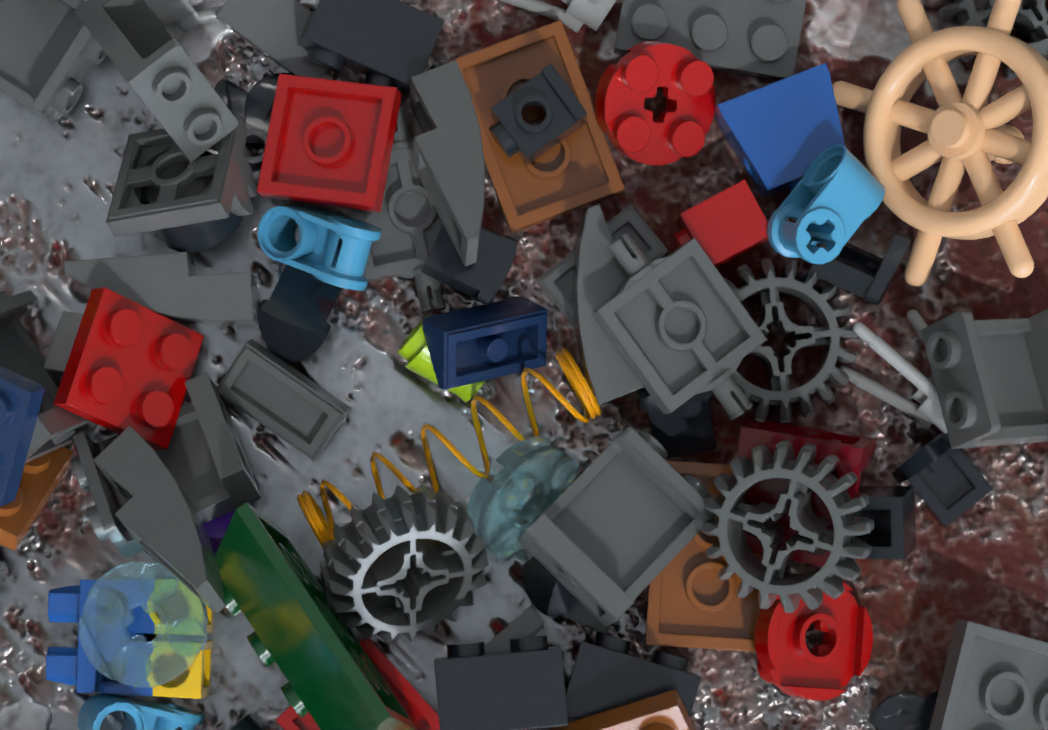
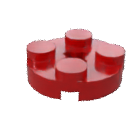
M646 41L627 49V51L631 52L622 56L617 64L611 63L602 74L597 87L595 114L601 131L608 135L610 142L615 146L613 148L621 155L647 165L670 164L682 157H692L699 153L704 146L705 135L709 131L715 113L716 94L713 85L714 74L711 67L706 62L700 61L689 50L667 42ZM657 87H662L663 96L667 98V105L665 110L661 111L659 117L653 119V112L644 109V102L646 97H655Z
M843 582L845 591L836 599L823 592V603L813 610L809 609L800 597L798 608L793 613H785L781 606L779 595H777L773 605L768 609L761 608L755 628V649L758 658L757 670L763 680L776 685L787 695L819 701L838 697L846 691L841 688L849 683L853 675L861 676L871 656L873 628L866 607L859 606L855 597L848 591H854L851 587ZM814 622V629L823 632L822 644H814L812 653H810L805 643V634L810 624Z

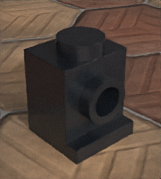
M550 63L541 70L540 74L491 107V117L495 123L488 130L508 158L518 153L527 166L585 125L587 112L552 63ZM531 105L541 107L546 114L544 121L539 125L527 124L522 118V112L526 107Z

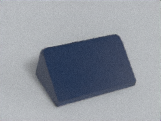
M515 297L492 302L489 306L483 304L423 318V332L439 388L447 390L522 372L525 367L535 369L546 366L548 309L525 297Z

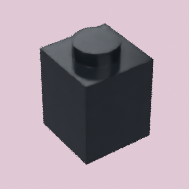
M859 486L858 495L866 494L870 502L866 507L855 512V516L869 518L874 521V529L870 533L855 536L872 547L870 555L865 559H905L916 547L914 486Z

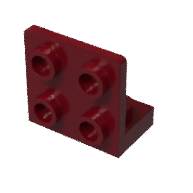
M753 419L741 426L737 456L742 455L752 462L751 450L760 444H765L774 456L776 444L782 440H789L794 449L795 459H797L798 453L804 445L808 443L816 446L817 452L815 464L820 465L826 457L834 454L839 458V462L832 474L838 480L849 472L856 474L857 481L846 489L850 498L858 495L861 472L873 463L876 439L794 423L781 424L779 421L766 419L765 422H757ZM770 478L757 482L749 492L745 502L755 506L762 501L769 504H777L781 493L787 490L790 479ZM812 490L810 504L813 512L821 520L831 523V530L834 531L833 521L827 506ZM789 512L776 521L785 526L784 536L786 541L799 532L790 527L791 517L788 516ZM743 530L752 551L763 555L764 549L758 537ZM821 548L814 552L798 549L792 561L823 567L831 551Z

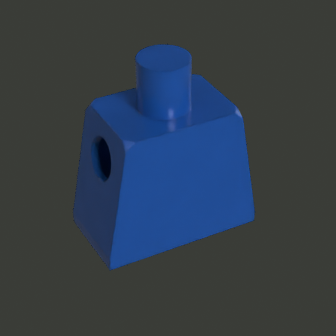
M826 63L720 103L715 109L714 119L717 126L762 197L770 196L788 188L791 193L803 178L810 163L820 153L833 145L842 144L845 146L831 77Z

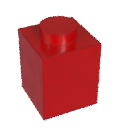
M744 179L680 213L676 221L680 231L673 234L678 248L695 238L713 265L718 268L767 242L768 221Z

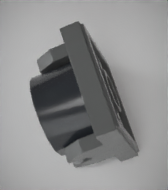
M234 115L238 120L237 128L209 148L219 154L205 151L192 162H190L164 128L130 134L106 224L114 237L157 230L168 248L178 252L193 253L214 247L222 242L240 225L244 215L253 214L254 208L250 197H256L258 192L253 171L243 154L248 128L241 115Z

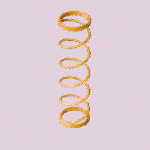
M562 347L561 351L556 350L555 355L584 408L585 417L543 375L534 369L525 367L521 374V385L535 446L528 442L489 401L474 395L471 401V413L483 458L485 474L478 471L439 430L432 425L424 423L421 428V441L434 494L439 491V486L428 446L426 429L431 431L474 475L481 479H488L490 465L478 418L477 401L485 405L525 447L533 451L539 450L540 437L529 396L527 373L532 374L546 386L579 421L589 423L590 418L595 419L596 415H601V409L597 405L593 392L566 348ZM372 452L370 458L371 469L377 493L380 497L385 499L376 465V457L412 493L416 488L384 455ZM322 479L320 493L327 520L308 491L303 490L302 494L298 493L297 501L324 550L323 543L335 539L333 534L334 520L325 485L350 511L353 504L336 486Z

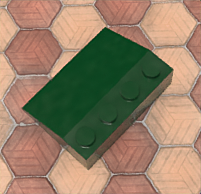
M246 502L238 507L215 555L221 575L225 606L233 616L243 612L255 630L247 636V639L262 662L267 667L276 662L288 680L281 687V690L295 712L301 718L310 713L320 730H418L372 660L359 644L351 629L347 628L346 624L339 619L335 608L330 607L324 589L287 534Z

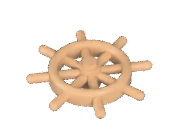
M897 0L896 7L912 44L906 47L889 64L878 80L874 90L845 81H837L832 84L837 105L865 113L863 127L864 158L867 170L885 187V195L882 201L901 220L918 229L904 272L905 280L911 286L919 287L927 282L942 237L976 240L995 236L1012 275L1018 278H1025L1033 272L1034 261L1018 224L1033 214L1048 197V61L1032 46L1010 35L1022 0H995L986 27L956 26L935 32L920 0ZM977 55L962 97L948 62L966 56ZM1002 61L1014 71L1022 85L987 105ZM926 78L939 105L936 111L910 103L913 94ZM1030 109L1032 110L1033 119L1031 141L1024 139V135L1017 127L1005 124ZM902 126L928 134V140L901 155L900 134ZM993 160L1001 164H1011L1014 162L1023 165L1016 178L1004 192L992 167L991 161ZM941 161L929 200L927 201L915 189L910 178ZM966 168L982 206L969 211L951 212Z

